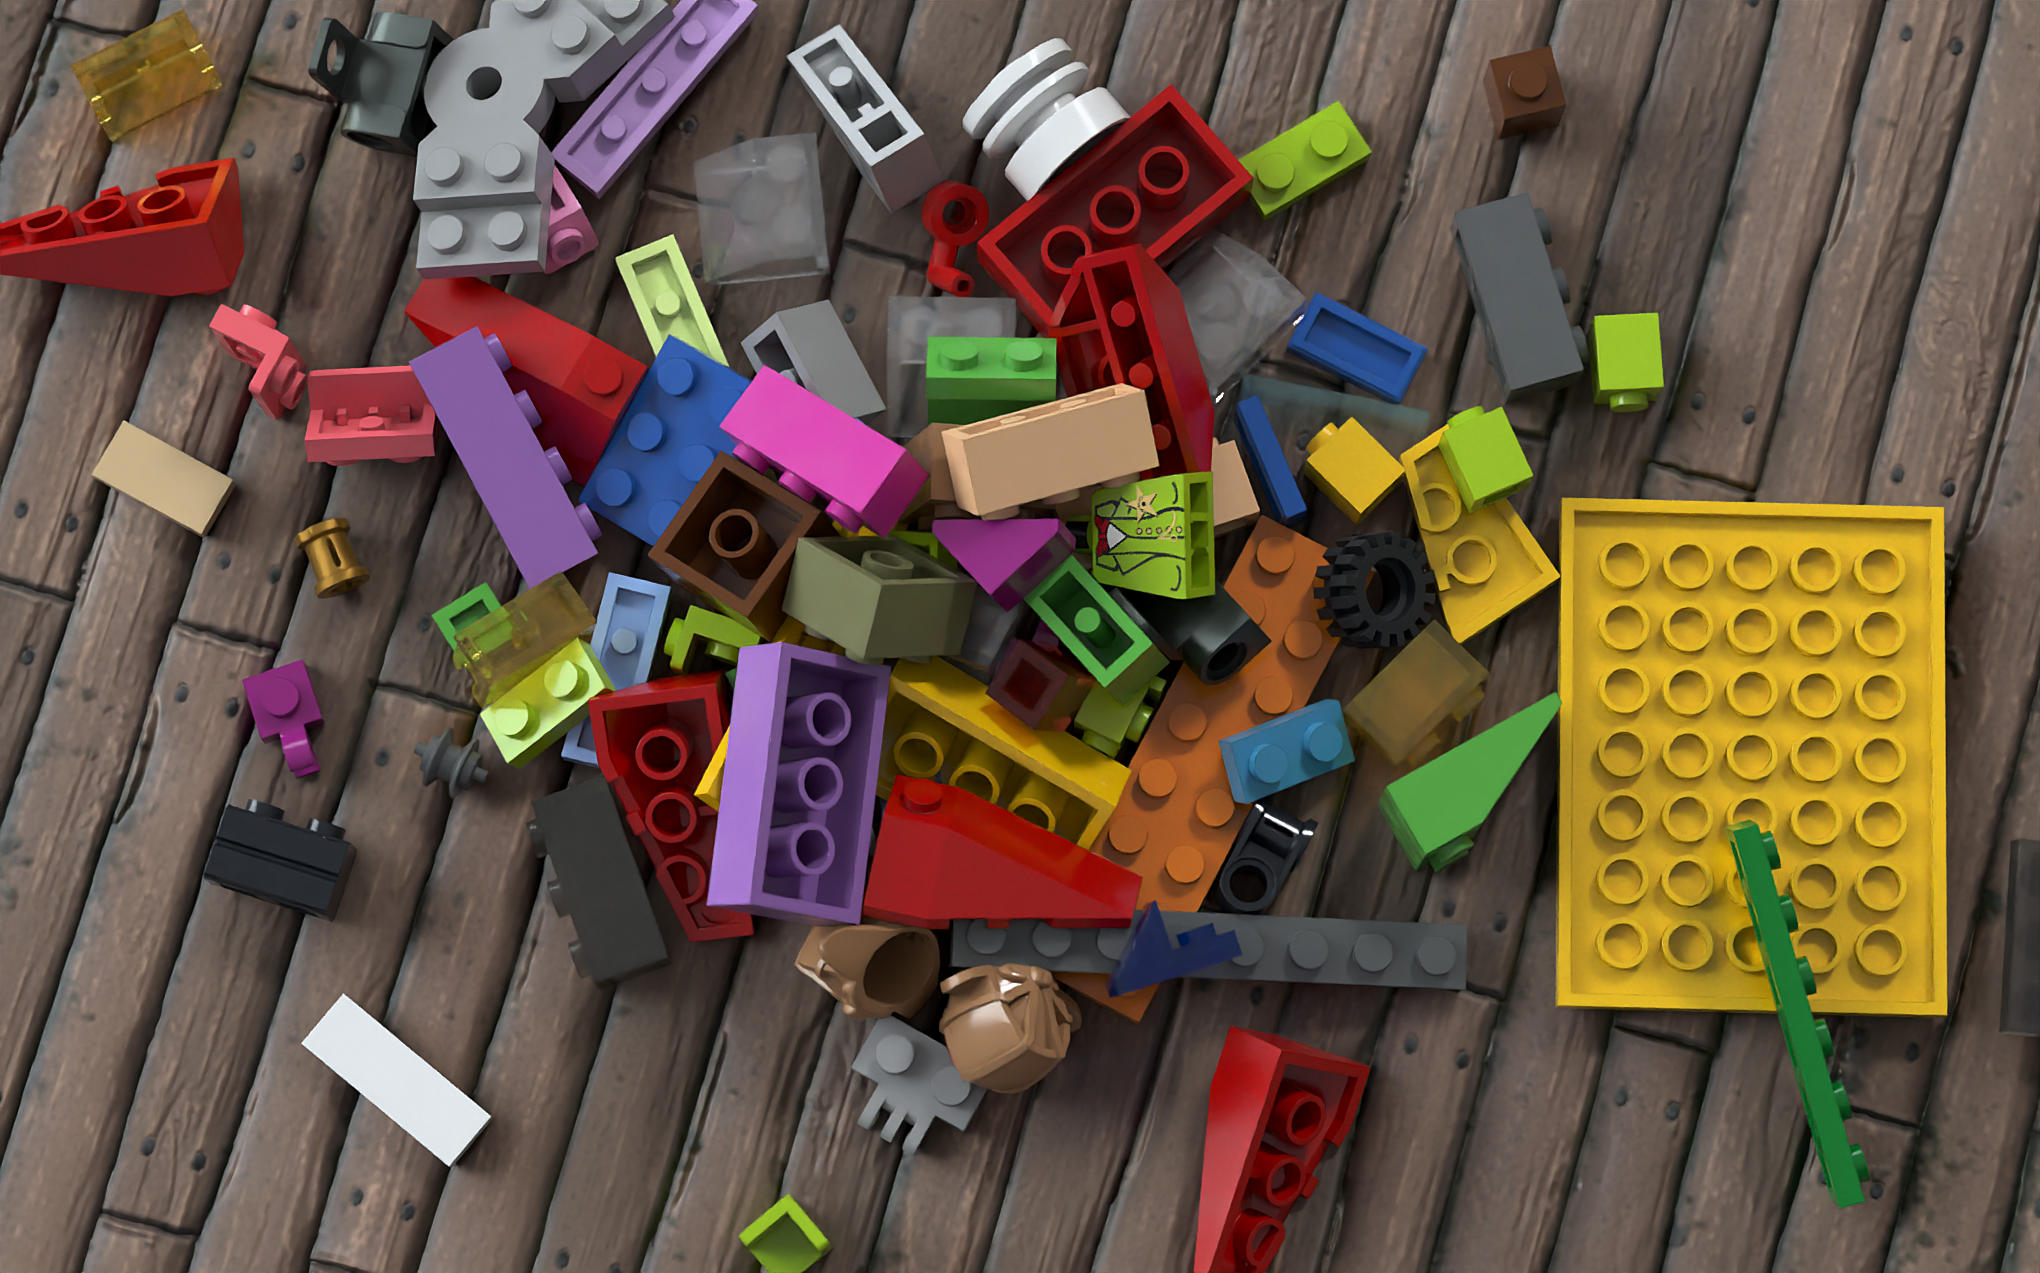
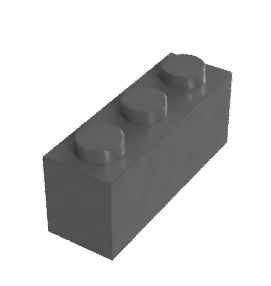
M1525 192L1455 212L1450 230L1504 403H1512L1577 384L1584 371L1582 364L1589 362V352L1580 326L1570 327L1564 308V304L1571 302L1569 286L1562 268L1551 267L1545 246L1552 244V235L1543 208L1533 209L1529 194Z

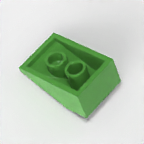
M1556 692L1386 786L1377 806L1415 871L1431 864L1437 873L1469 854L1468 849L1475 845L1472 838L1560 708L1562 701Z

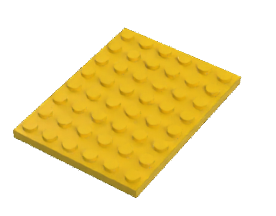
M1561 498L1559 502V574L1561 577L1559 579L1558 696L1562 704L1558 709L1555 1008L1777 1014L1724 827L1750 819L1759 825L1761 833L1771 831L1778 849L1781 868L1773 870L1772 874L1778 896L1786 893L1789 894L1797 916L1799 931L1789 934L1796 958L1806 956L1814 976L1817 993L1807 996L1812 1015L1944 1018L1947 1016L1944 507Z

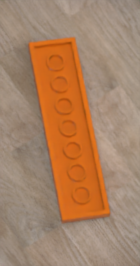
M1262 514L1223 587L1272 642L1238 673L1218 685L1209 686L1202 683L1183 662L1128 766L1132 772L1114 811L1089 848V851L1143 877L1135 908L1137 910L1199 911L1256 802L1255 800L1245 804L1234 801L1218 741L1304 708L1342 638L1332 637L1326 631L1333 620L1319 619L1316 610L1326 606L1324 598L1314 599V588L1324 587V580L1315 577L1317 566L1330 565L1322 557L1328 548ZM1371 570L1367 577L1366 590L1375 573ZM1051 972L1056 982L1138 1025L1163 977Z

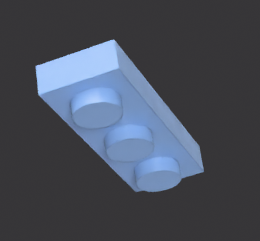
M609 572L590 646L616 690L650 681L673 591L670 586ZM589 715L567 732L561 757L566 761L600 769L597 762Z

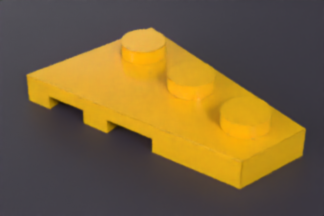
M1447 424L1402 453L1398 461L1406 469L1403 478L1424 551L1429 560V568L1434 574V585L1453 650H1455L1557 583L1561 576L1507 498L1469 514L1438 446L1443 431L1450 429Z

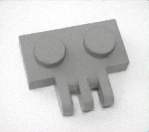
M891 1015L888 1018L877 1020L851 1066L853 1071L878 1084L857 1124L869 1130L877 1121L881 1109L890 1112L891 1115L879 1137L891 1143L903 1122L906 1121L914 1127L906 1136L902 1150L913 1156L935 1118L964 1133L989 1090L977 1086L970 1081L964 1082L946 1046Z

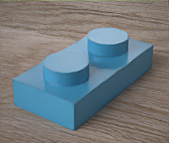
M1324 699L1218 741L1234 801L1245 804L1355 761L1340 703L1338 700Z

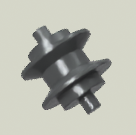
M448 727L441 737L434 735L428 745L418 742L414 749V754L422 757L420 770L425 772L423 786L428 787L436 779L440 778L449 782V796L455 798L462 788L469 790L474 780L485 783L489 772L480 768L483 755L478 753L479 739L474 738L465 747L454 743L453 728Z

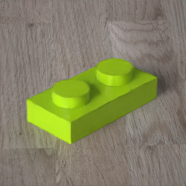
M1338 100L1240 158L1238 161L1253 177L1251 197L1249 199L1262 220L1266 221L1370 159L1372 152Z
M576 638L481 712L480 715L506 762L521 769L590 715L589 698L613 692L616 689L590 644Z

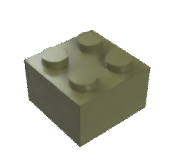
M887 535L884 539L880 536L799 537L782 611L804 623V631L809 635L834 641L846 648L845 655L856 662L868 665H881L884 662V658L900 657L913 662L927 663L931 661L932 656L960 655L978 582L895 535Z

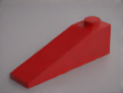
M897 774L882 818L862 915L924 929H949L950 919H986L988 929H1009L1010 919H1043L1052 928H1130L1143 877L962 788L936 783L929 779H917Z
M1230 1025L1210 1086L1194 1273H1265L1286 1237L1285 1229L1282 1225L1298 1197L1301 1195L1309 1199L1319 1182L1312 1175L1329 1145L1333 1144L1340 1147L1351 1129L1371 1067L1276 1034Z

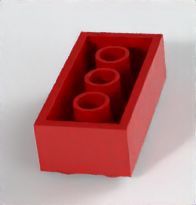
M1170 84L977 242V259L980 265L1043 338H1050L1047 325L1061 293L1071 276V270L1077 258L1140 243L1163 270L1251 197L1253 177L1174 86Z

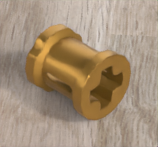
M333 518L307 528L294 538L297 548L306 551L318 583L315 585L314 590L318 599H327L345 594L362 586L371 578L367 567L359 566L347 536L351 529L347 518Z

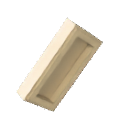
M124 420L92 473L96 480L203 538L208 534L236 486L235 481Z

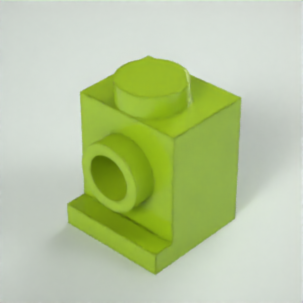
M1157 676L1153 677L1122 706L1095 678L1074 720L1073 731L1083 735L1082 742L1114 760L1126 738L1136 743L1139 741L1154 708L1144 703L1147 697L1159 703L1165 691L1166 681Z

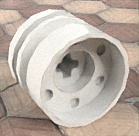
M1054 38L1042 43L1003 69L974 101L962 120L963 128L973 139L986 137L983 142V151L988 157L997 158L1019 148L1007 165L1005 176L1027 201L1130 118L1106 88L1097 87L1075 98L1088 78L1089 69L1083 62L1069 64L1072 59V50L1063 39Z

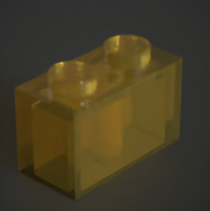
M1434 619L1344 707L1342 714L1345 724L1394 772L1406 760L1415 768L1441 743L1442 740L1435 732L1451 716L1461 723L1487 697L1479 688L1484 684L1489 672Z

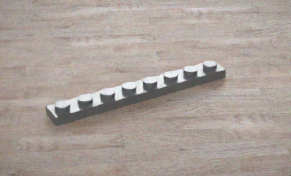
M1135 909L1130 928H1052L1043 919H1010L1009 929H988L986 919H951L949 967L973 968L983 965H992L994 967L1013 963L1036 966L1049 972L1466 990L1468 925Z

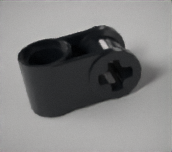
M1270 796L1258 799L1235 842L1237 845L1225 865L1216 892L1217 902L1225 914L1265 915L1273 904L1289 872L1293 873L1319 823L1311 818L1303 822L1271 805ZM1240 874L1253 875L1261 881L1265 895L1260 900L1252 903L1239 901L1230 890V881Z

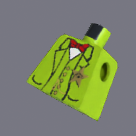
M1213 472L1175 474L1124 484L1121 487L1094 490L1091 497L1092 515H1072L1067 519L1065 526L1076 538L1075 551L1073 553L1093 554V576L1098 583L1176 599L1215 595Z

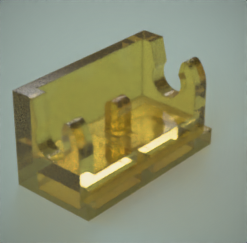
M184 9L70 65L111 142L223 86Z
M559 571L456 633L454 636V640L457 643L453 653L454 665L457 670L466 666L475 681V684L472 685V695L483 709L505 695L576 638L588 643L597 621L563 572Z

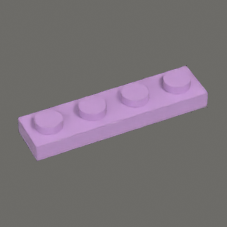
M681 0L672 10L675 17L636 52L551 152L555 158L554 164L600 200L759 13L758 4L752 0Z

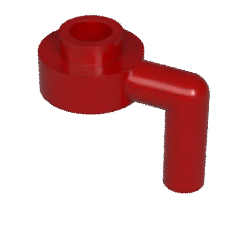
M948 180L937 184L928 192L921 208L924 228L935 238L927 269V279L932 285L957 298L964 299L973 293L975 282L970 275L954 268L959 247L971 244L981 236L988 223L989 209L985 197L979 190L961 181ZM955 201L957 204L955 216L949 221H944L942 214L948 202Z

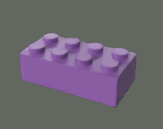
M783 642L740 647L707 906L812 926L860 924L891 671L890 666L863 664L846 656Z

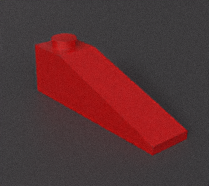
M235 158L178 166L155 173L158 185L124 196L119 185L99 191V199L69 213L65 206L55 205L0 223V275L165 296L189 293L208 296L231 287L244 256L239 172Z
M473 276L423 279L404 310L406 316L435 348L476 326L479 328L483 338L495 333L513 366L502 372L514 395L526 390L543 422L532 429L543 451L555 446L573 479L571 481L585 488L649 371L648 366L597 337Z
M724 670L658 678L589 698L588 706L598 765L607 782H611L627 813L626 819L635 836H639L657 871L656 877L690 943L754 935L753 914L707 906L719 812L694 795L731 721Z

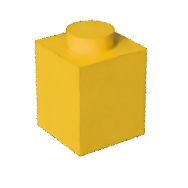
M1352 416L1339 429L1332 422L1329 423L1305 448L1311 456L1306 460L1303 473L1356 526L1402 483L1406 471Z

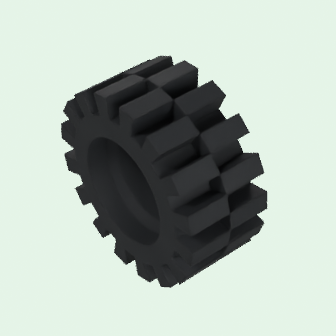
M1395 532L1354 534L1351 537H1342L1335 541L1338 548H1328L1322 556L1330 565L1317 566L1315 577L1324 580V587L1314 588V599L1324 598L1326 605L1316 610L1319 619L1333 620L1326 631L1332 637H1342L1341 644L1347 647H1357V649L1400 647L1406 645V640H1415L1421 634L1416 625H1427L1432 616L1423 610V606L1435 605L1436 593H1426L1425 584L1433 583L1435 579L1433 571L1422 572L1421 567L1429 560L1424 552H1413L1417 543L1410 538H1401V534ZM1372 567L1379 573L1383 584V601L1377 614L1372 611L1366 596V581Z

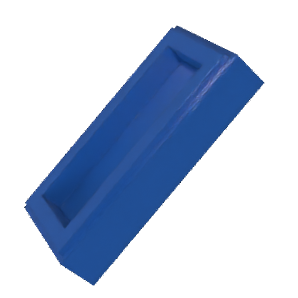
M1315 292L1287 345L1286 351L1399 407L1427 354L1428 348Z
M1258 394L1237 402L1233 421L1276 522L1287 528L1304 523L1307 508Z

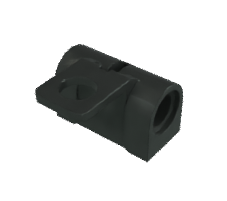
M377 12L373 17L367 40L358 39L337 19L325 17L321 22L309 63L308 73L312 79L332 96L348 104L340 130L343 137L371 149L417 157L418 145L430 134L433 124L424 101V86L428 78L426 76L438 54L454 39L432 19L397 13ZM335 39L337 55L333 68L329 72L327 66L328 50Z
M1216 579L1215 595L1189 599H1176L1127 589V599L1117 587L1109 593L1140 630L1170 660H1183L1201 682L1209 686L1218 685L1230 679L1272 642Z

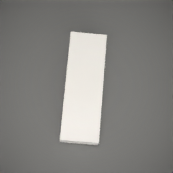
M344 993L301 1043L451 1168L493 1119L492 1116Z

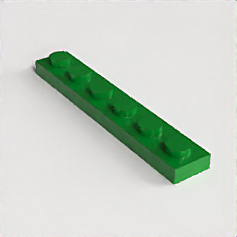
M1750 819L1724 826L1829 1198L1840 1209L1865 1202L1860 1184L1870 1181L1869 1171L1859 1143L1849 1146L1842 1122L1852 1119L1851 1107L1842 1082L1831 1083L1825 1058L1834 1056V1048L1825 1020L1822 1018L1814 1021L1807 996L1817 993L1816 984L1807 957L1796 958L1789 933L1799 931V925L1789 894L1786 893L1778 896L1772 871L1781 868V861L1771 831L1761 833L1759 825Z

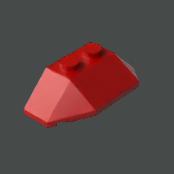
M1140 243L1077 258L1071 270V276L1061 293L1047 325L1049 337L1056 338V361L1067 398L1120 383L1144 390L1159 466L1139 471L1140 479L1137 482L1175 474L1211 472L1215 411L1179 288Z

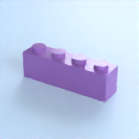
M476 326L409 361L529 589L598 554L592 542L603 535L586 503L584 502L574 508L562 485L573 479L556 447L554 446L543 451L532 429L543 422L526 390L514 395L502 372L513 366L496 334L493 333L483 338L479 328Z

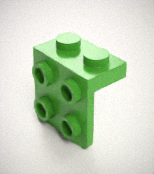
M928 337L926 367L928 426L932 423L969 425L1056 401V338Z

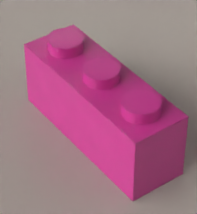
M765 364L719 426L737 445L731 454L738 461L761 475H764L768 468L781 475L778 483L808 504L812 502L814 497H817L829 505L825 512L832 519L855 534L864 526L884 539L929 477L906 449Z

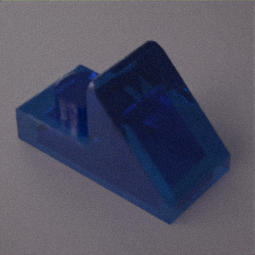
M1154 900L1146 903L1106 983L1109 997L1119 996L1243 955L1235 930L1217 935L1214 924L1210 923L1177 934L1179 948L1172 950L1157 902Z

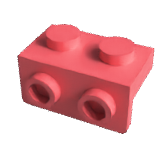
M221 304L209 327L230 357L257 369L248 389L265 415L278 420L285 407L290 410L294 409L303 396L307 386L308 376L304 374L307 365L291 339L275 329L277 322L273 318L248 305H243L240 312H237Z
M411 366L312 370L309 372L307 386L311 411L305 435L307 463L326 462L333 466H347L359 460L388 458L398 463H409L423 457L435 456L440 420Z

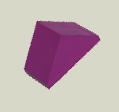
M1060 519L933 520L932 533L1007 613L1075 551L1076 538Z

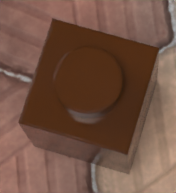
M1551 46L1489 60L1483 84L1498 140L1559 126L1566 102Z

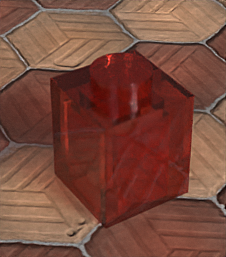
M1019 640L985 694L1033 730L1064 732L1097 682V679L1052 644Z

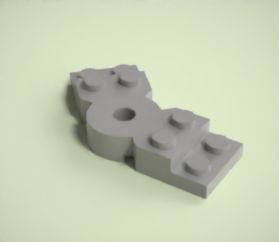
M496 0L491 4L489 28L478 29L458 37L438 54L430 66L426 76L428 78L424 86L426 109L437 127L418 145L413 196L414 202L421 210L416 269L424 279L545 272L555 158L538 133L550 118L555 97H557L560 103L586 100L675 17L667 2L664 0ZM498 91L494 96L486 99L490 94Z

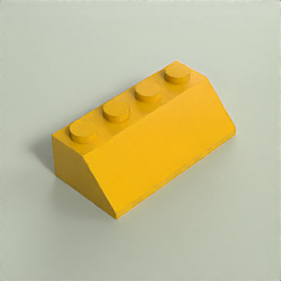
M932 656L931 661L927 663H918L899 658L890 673L876 786L877 796L888 801L897 774L917 779H929L936 782L935 774L940 770L942 784L962 788L1089 850L1114 811L1132 770L938 656Z

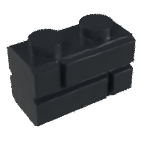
M248 799L245 809L228 804L216 834V841L212 846L206 863L203 878L212 885L333 922L344 893L345 884L348 882L357 855V849L350 842L343 840L346 830L313 818H309L306 828L282 821L285 813L284 810L253 799Z

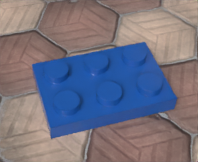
M669 334L577 501L582 504L585 502L587 507L654 546L719 452L722 450L735 458L731 453L737 445L719 426L752 380L679 337Z

